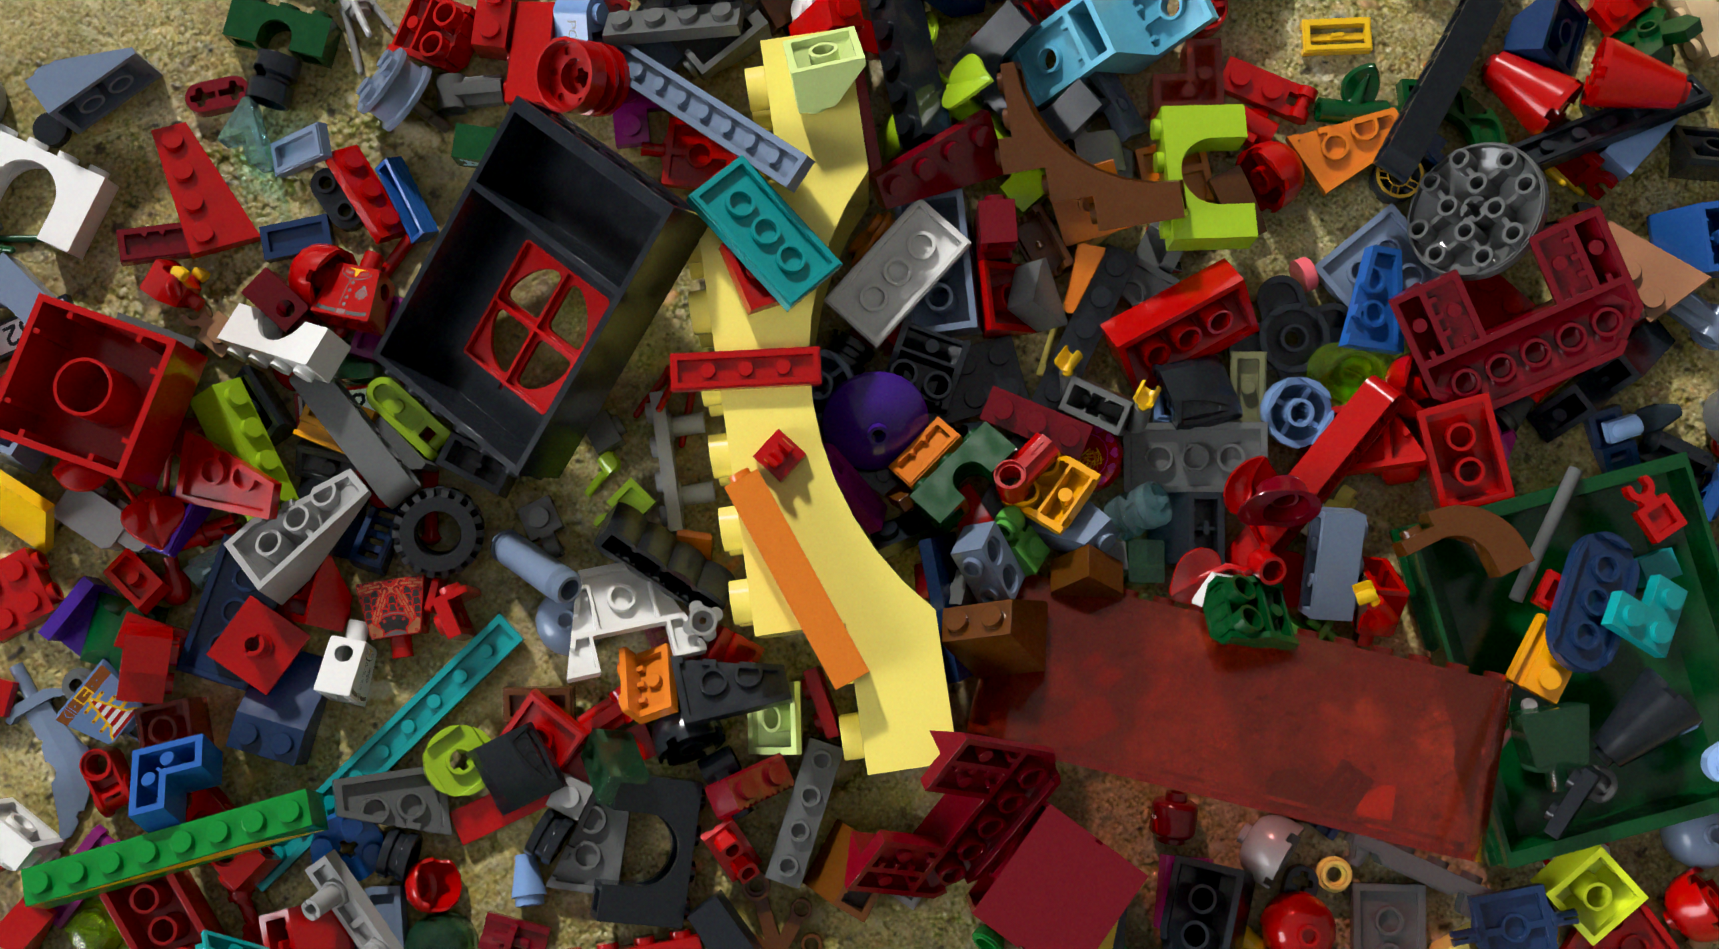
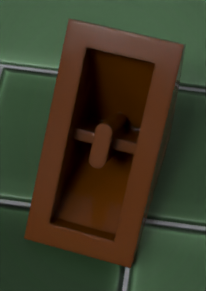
M1090 544L1055 558L1050 562V596L1123 597V562Z

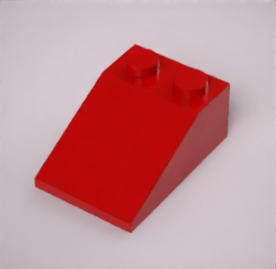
M1489 392L1415 411L1421 448L1429 458L1430 464L1425 465V472L1435 509L1453 505L1478 507L1516 497Z

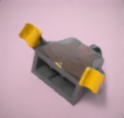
M1065 345L1054 359L1055 365L1060 369V396L1062 401L1059 409L1118 436L1126 435L1128 431L1134 434L1141 433L1147 426L1152 407L1161 392V387L1157 386L1156 390H1151L1146 387V380H1142L1132 399L1101 384L1077 377V371L1074 368L1081 361L1083 355L1079 350L1072 354L1068 350V345Z

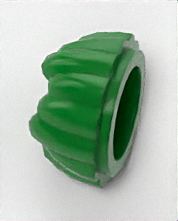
M987 924L978 927L972 934V940L979 949H1004V937Z

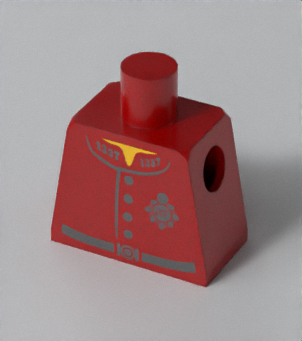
M366 250L359 266L343 262L337 264L310 310L326 325L382 337L386 331L395 293V284L381 271L385 258L379 253Z

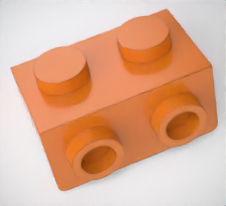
M667 643L637 654L626 646L619 648V662L617 663V672L621 686V694L618 698L619 705L623 713L640 725L679 712L677 687L670 658L673 654L671 646Z

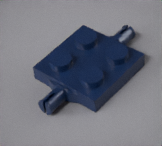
M1535 883L1467 896L1472 917L1471 928L1450 931L1449 934L1451 938H1454L1450 939L1454 947L1475 943L1478 949H1559L1557 943L1558 927L1579 924V918L1574 917L1578 916L1575 908L1554 912L1548 903L1544 884Z

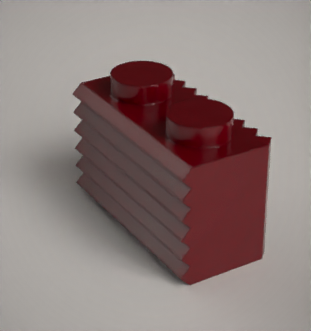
M778 753L706 786L705 792L716 817L722 820L792 788L794 780L783 755Z

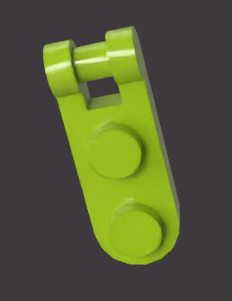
M385 376L371 381L366 389V398L370 406L425 457L434 462L453 429L441 421L418 398L407 392L398 380ZM428 427L436 433L430 441L422 436Z

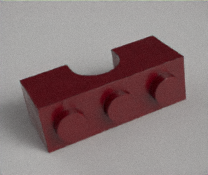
M995 194L984 197V201H978L973 223L976 268L980 260L1011 263L1012 250L1016 249L1018 243L1015 198L1006 199L1005 195Z
M994 385L980 416V419L1027 439H1031L1036 433L1044 434L1060 450V453L1080 460L1093 429L1091 425Z

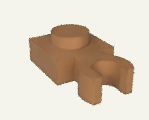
M204 304L198 319L193 320L185 314L181 317L187 325L196 329H202L196 338L221 358L229 359L231 355L226 352L228 346L217 339L229 320L228 316L218 310L212 317L211 309Z

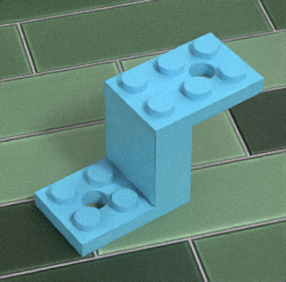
M1071 0L1041 22L1042 26L1016 52L1012 59L1013 62H1021L1027 88L1036 107L1044 108L1059 98L1078 78L1089 77L1094 72L1140 73L1219 19L1211 0H1178L1179 10L1174 16H1170L1167 10L1170 0ZM1053 50L1056 55V63L1053 68L1049 69L1046 65V57L1048 52Z

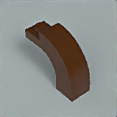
M1466 505L1445 506L1417 515L1423 529L1420 524L1412 526L1399 533L1401 540L1391 544L1399 558L1408 556L1443 538L1459 540L1475 551L1489 578L1502 577L1535 560L1524 539L1507 521L1485 509Z

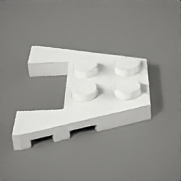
M619 562L578 570L582 588L574 603L567 669L568 683L595 678L601 675L594 640L665 626L673 656L687 658L706 653L707 647L702 638H699L694 633L687 635L683 631L682 625L688 620V616L685 612L681 611L675 600L662 593L653 582L634 575L624 563Z

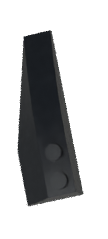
M1175 855L1160 924V939L1162 940L1163 949H1242L1256 883L1253 874L1246 870Z

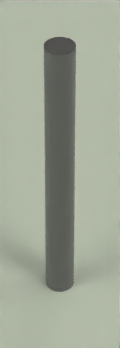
M1569 466L1530 548L1535 560L1522 566L1508 596L1516 602L1523 603L1582 476L1583 471L1579 468Z

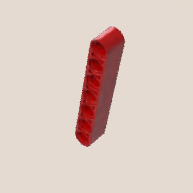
M1370 376L1288 475L1301 479L1308 491L1318 496L1323 505L1398 414L1405 402V395L1378 376ZM1307 523L1294 527H1257L1266 543L1270 545V551L1277 555L1285 551ZM1249 525L1245 526L1225 551V563L1245 567L1247 566L1249 554L1260 548ZM1230 570L1226 571V572H1227L1229 575H1231V576H1234V575H1236V574H1241V575H1244L1245 577H1248V576H1246V575L1243 574V573H1239V572H1235V571H1230Z

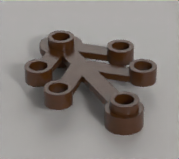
M760 871L754 878H759L763 881L764 887L762 890L754 891L750 886L751 880L746 884H742V892L745 897L754 901L765 939L756 934L754 935L764 949H789L802 922L810 917L812 904L805 897L796 898L790 908L791 914L779 935L767 896L771 889V880L765 878V872ZM803 902L808 906V912L805 915H799L795 912V905L797 903ZM809 932L803 936L801 941L802 949H808L805 946V941L811 937L817 939L819 943L817 949H822L823 941L818 933Z

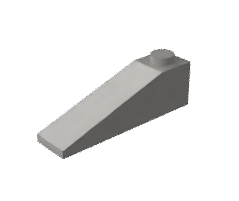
M348 469L313 487L309 495L297 501L290 499L282 503L281 509L277 513V519L268 520L258 517L251 519L226 541L224 546L257 590L283 605L311 579L372 493L352 469Z

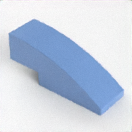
M1679 118L1603 147L1598 153L1605 160L1601 166L1606 171L1613 173L1620 182L1641 164Z

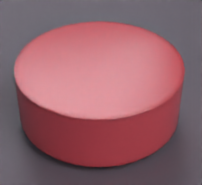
M1301 257L1290 262V277L1301 284L1305 293L1315 290L1318 286L1319 278L1312 261L1307 257Z

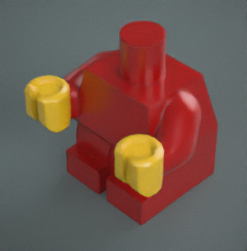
M156 259L139 288L153 299L176 308H192L195 311H199L205 304V300L198 296L202 290L200 283L206 282L211 273L204 268L195 267L190 275V271L175 260Z

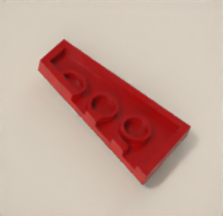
M182 122L151 130L192 259L260 242L261 236L187 123Z

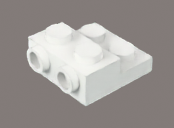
M13 797L0 799V866L10 871H19L59 859L61 855L59 850L66 840L60 838L59 834Z

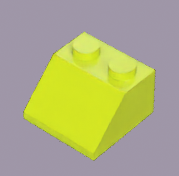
M1601 845L1556 856L1530 879L1533 884H1544L1547 900L1558 911L1571 908L1576 909L1578 916L1574 917L1579 918V924L1572 925L1592 946H1595L1649 899Z

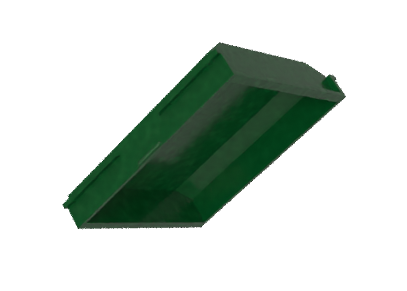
M1687 452L1579 480L1523 603L1516 602L1508 597L1522 567L1502 577L1489 578L1475 551L1459 540L1443 538L1408 556L1397 557L1404 584L1410 591L1408 598L1424 650L1430 652L1456 739L1452 746L1489 867L1499 865L1512 869L1719 813V782L1712 781L1706 777L1700 764L1703 752L1719 741V553ZM1643 475H1648L1653 480L1655 495L1667 493L1688 522V524L1657 544H1651L1631 515L1632 512L1639 508L1638 505L1625 499L1621 491L1623 487L1631 485L1635 492L1640 494L1642 486L1637 478ZM1560 485L1483 505L1478 508L1490 511L1507 521L1517 530L1530 549ZM1421 523L1390 530L1389 534L1392 544L1401 540L1400 532L1412 526L1420 524L1423 529ZM1604 531L1617 534L1629 543L1633 549L1631 552L1633 558L1657 549L1672 547L1683 574L1672 578L1671 581L1687 590L1688 593L1666 658H1654L1622 638L1618 652L1609 665L1589 673H1572L1557 704H1551L1519 687V685L1512 681L1504 679L1536 613H1542L1547 618L1549 616V612L1529 602L1540 580L1548 569H1552L1562 575L1568 553L1572 545L1579 538ZM1646 587L1637 588L1634 598L1642 601ZM1649 666L1670 684L1668 686L1677 694H1680L1704 721L1699 728L1621 768L1615 763L1608 767L1592 751L1597 746L1592 739L1639 673ZM1525 698L1535 699L1538 704L1537 709L1526 715L1500 752V760L1496 763L1489 762L1486 759L1487 750L1496 746L1521 711L1522 700ZM1592 764L1606 766L1611 769L1618 781V789L1612 799L1603 803L1587 800L1565 834L1558 840L1543 831L1549 823L1543 819L1545 813L1555 800L1562 803L1569 792L1563 787L1575 769L1580 771L1583 767Z

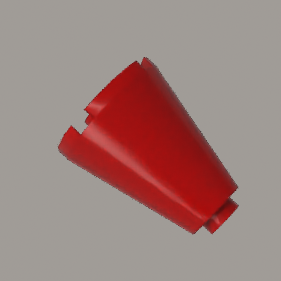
M1603 37L1591 61V64H1594L1591 74L1586 76L1584 82L1585 87L1581 95V104L1588 107L1675 109L1678 103L1684 104L1691 90V82H1686V73L1614 37Z
M1506 51L1501 52L1499 55L1493 53L1481 68V71L1484 72L1482 81L1531 136L1555 128L1565 117L1566 113L1564 112L1570 103L1574 105L1585 87V84L1575 77Z

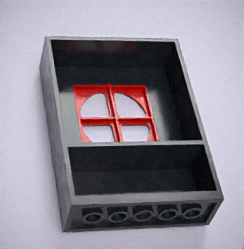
M517 95L371 357L383 366L381 369L385 374L392 378L400 379L406 384L405 390L428 402L430 404V411L450 420L454 424L453 429L457 433L471 438L478 443L477 448L480 452L500 461L503 464L502 469L510 476L521 479L522 476L533 477L538 480L543 478L559 479L708 225L686 201L563 114ZM542 270H556L561 276L560 282L539 317H534L511 298L512 289L527 276ZM574 286H577L583 293L588 315L586 337L580 349L573 347L555 333L551 327L552 321ZM501 310H505L527 327L529 331L526 341L507 372L500 368L494 349L495 324ZM545 341L569 360L570 367L554 383L538 389H527L520 384V377L539 344Z

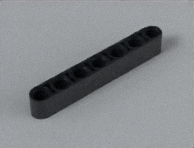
M1460 0L1375 156L1374 165L1402 183L1411 177L1420 164L1505 4L1504 0Z

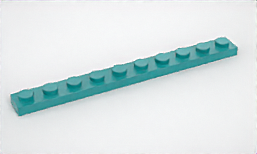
M498 614L316 790V792L323 794L326 816L335 813L332 780L391 771L526 640L502 614ZM313 834L270 846L282 861L257 885L262 892L267 891L310 849Z

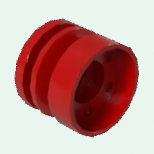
M563 36L554 38L546 44L536 61L534 71L535 88L541 101L548 108L557 112L593 117L609 116L621 108L628 96L630 86L629 66L624 55L613 45Z

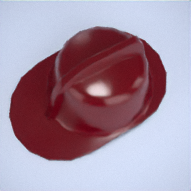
M1279 475L1263 480L1257 487L1256 495L1247 499L1239 507L1237 517L1245 525L1294 527L1312 521L1319 515L1322 504L1318 496L1308 491L1301 479L1293 475Z

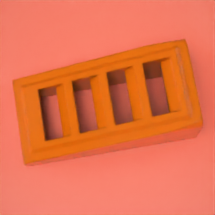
M1084 243L1076 245L1073 257L1074 265L1070 271L1063 305L1064 312L1073 314L1077 309L1105 255V247Z

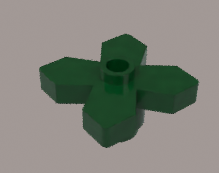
M1652 6L1635 17L1636 29L1616 32L1610 38L1614 37L1673 66V59L1675 57L1673 45L1689 42L1703 32V26L1700 17L1686 14L1669 19L1666 9Z

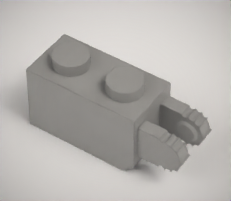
M105 485L89 492H75L67 489L55 506L56 519L101 549L120 551L128 548L131 551L143 554L154 552L146 548L145 543L134 538L123 528L120 515L123 509L131 503L120 497L118 500H115L107 493L110 489Z

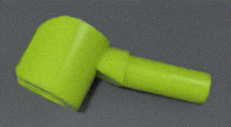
M607 451L596 460L603 470L597 474L584 491L588 497L591 498L607 477L620 470L621 461L615 452Z

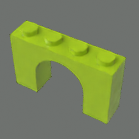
M1244 104L1161 106L1155 119H1152L1150 123L1151 140H1156L1157 152H1154L1153 170L1154 173H1159V181L1183 179L1182 161L1194 153L1239 151L1248 137ZM1185 182L1189 215L1185 218L1159 222L1160 239H1165L1166 251L1249 249L1258 238L1255 203H1208L1196 197L1187 188Z

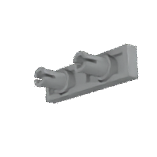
M664 391L650 392V402L645 403V412L648 424H654L655 437H650V448L652 457L659 459L660 471L655 472V483L657 492H663L665 506L659 507L660 518L663 527H668L672 534H677V530H686L683 511L686 509V506L716 501L713 481L682 485V482H679L674 448L676 437L705 433V417L703 412L672 416V413H669L668 402L662 412L659 413L656 411V407Z
M335 849L305 869V872L318 889L317 893L301 905L302 912L307 919L314 921L332 909L359 949H404Z

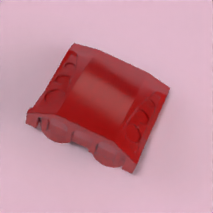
M411 0L392 44L388 45L387 49L394 52L398 48H403L407 52L406 58L409 60L425 63L448 73H457L468 66L474 52L471 38L476 10L471 6L453 0Z

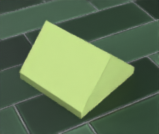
M801 681L788 682L792 703L747 714L749 754L776 755L780 753L781 755H801L804 753Z

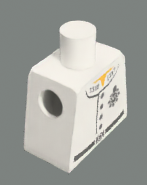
M350 619L345 637H330L313 690L332 701L366 706L377 656V650L366 642L369 633L366 622Z

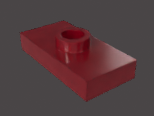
M181 222L116 230L120 262L123 267L154 263L156 259L180 260L192 258Z

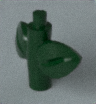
M1366 63L1355 67L1345 75L1341 82L1340 90L1342 100L1317 98L1314 106V118L1316 122L1340 124L1356 117L1395 107L1399 113L1398 105H1389L1387 100H1375L1380 90V74L1375 63Z

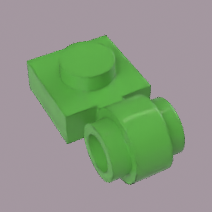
M1016 506L1002 508L993 521H996L1006 541L1010 542L1008 545L1025 576L1036 574L1049 554L1050 549L1030 524L1025 525V515L1021 512L1020 508Z

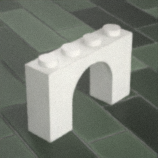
M0 124V201L9 184L21 173L32 169L48 170L55 181L56 198L37 239L83 260L119 186L108 180L110 173L91 164L88 169L78 166L79 159L60 150L56 156L47 152L49 149L48 145L32 137H29L26 142L18 139L19 133Z

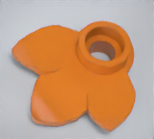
M889 211L881 214L877 212L869 221L865 231L861 232L852 241L848 248L850 255L855 253L851 267H854L871 249L874 242H877L893 225L895 220L891 218L892 214Z

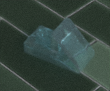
M243 97L219 134L218 141L228 149L243 146L248 163L250 165L253 164L264 174L275 171L270 141L261 108L251 97Z

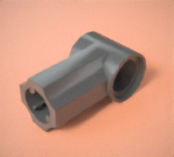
M444 73L435 77L438 113L442 115L459 116L467 114L469 109L506 106L503 96L504 78L502 74L466 77L460 73Z

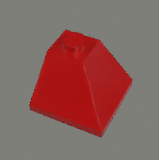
M327 555L311 579L283 605H278L276 612L289 620L338 632L344 631L345 624L351 616L350 606L353 598L331 555Z

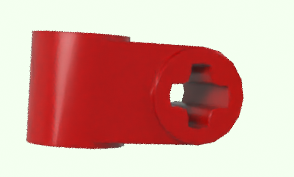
M115 746L96 748L84 753L79 763L80 772L90 789L97 810L102 816L109 818L115 814L117 809L129 804L131 770L124 754ZM100 755L104 756L108 763L105 772L98 767Z

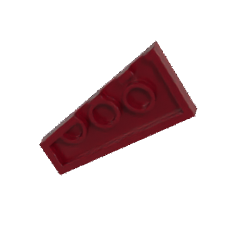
M980 109L869 174L879 207L886 210L1002 176L1003 169L998 168L995 160V147H998L999 144L990 111Z

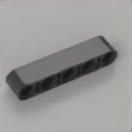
M295 374L289 378L291 385L385 505L395 509L421 487L414 473L336 374L330 383L317 379L310 383Z

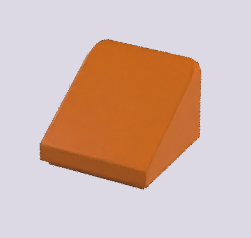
M685 529L677 530L676 539L678 541L692 545L707 560L712 561L715 540L711 533Z

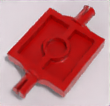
M669 117L668 132L662 144L644 141L641 144V156L661 158L663 165L661 184L667 188L695 191L738 158L677 117Z

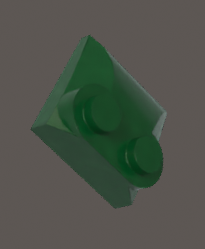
M99 592L79 660L98 665L104 658L115 670L120 672L123 649L114 647V642L126 612L129 611L166 623L169 608L156 605L146 615L139 611L125 597Z

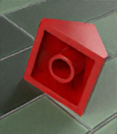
M991 260L978 261L976 271L984 332L983 339L999 338L1010 334L1011 336H1021L1037 333L1006 309L1015 267L1022 264Z

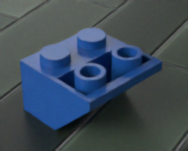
M1719 201L1696 203L1646 217L1650 243L1710 277L1719 278Z

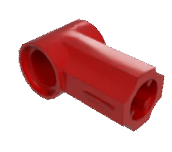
M1036 433L1011 459L1002 461L994 469L995 485L998 496L1002 501L1009 504L1023 501L1028 495L1029 487L1060 457V450L1044 434ZM1009 478L1020 480L1012 486L1003 484Z
M621 686L610 692L607 699L593 706L577 718L578 722L591 732L588 738L593 744L626 723L628 725L635 721L623 713L620 708L618 698L621 694Z

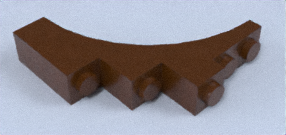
M1021 62L1000 64L1001 73H997V85L1000 94H1005L1007 106L1002 112L1005 129L1011 130V137L998 139L999 146L995 147L996 164L998 168L1003 169V175L1045 168L1046 174L1042 175V187L1045 196L1050 195L1051 203L1093 196L1094 203L1089 204L1092 224H1098L1099 232L1185 218L1189 215L1184 179L1149 181L1127 178L1103 170L1078 156L1054 134L1040 115L1028 91Z

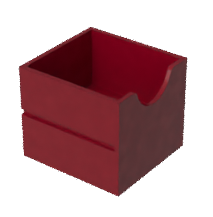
M1045 801L982 878L975 881L965 895V898L973 915L1018 948L1021 946L1023 949H1098L1149 876L1056 807Z

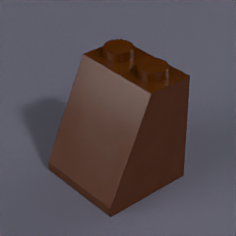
M1008 599L943 608L940 643L977 679L1045 671L1048 603L1041 600Z

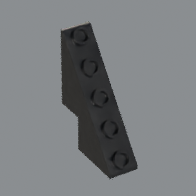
M1658 319L1652 324L1646 320L1631 331L1627 339L1629 342L1623 355L1575 375L1528 413L1526 419L1546 443H1549L1599 412L1616 393L1642 378L1673 345L1676 340Z

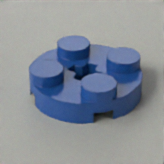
M335 813L327 816L329 830L313 834L310 845L312 863L314 864L335 849L357 882L370 876L376 870L377 859L384 842V834L380 825L336 817ZM344 839L348 843L355 841L357 843L354 847L355 852L352 854L341 853L339 851L341 849L340 842Z

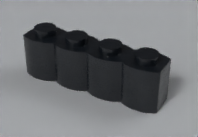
M618 502L606 515L594 541L595 547L602 554L614 561L624 563L634 575L653 582L665 595L675 600L683 601L688 609L690 603L695 600L701 601L704 606L710 608L719 607L723 610L726 607L729 599L728 582L735 580L734 575L727 568L714 561L707 560L692 545L678 541L665 527L649 522L639 510L631 505Z

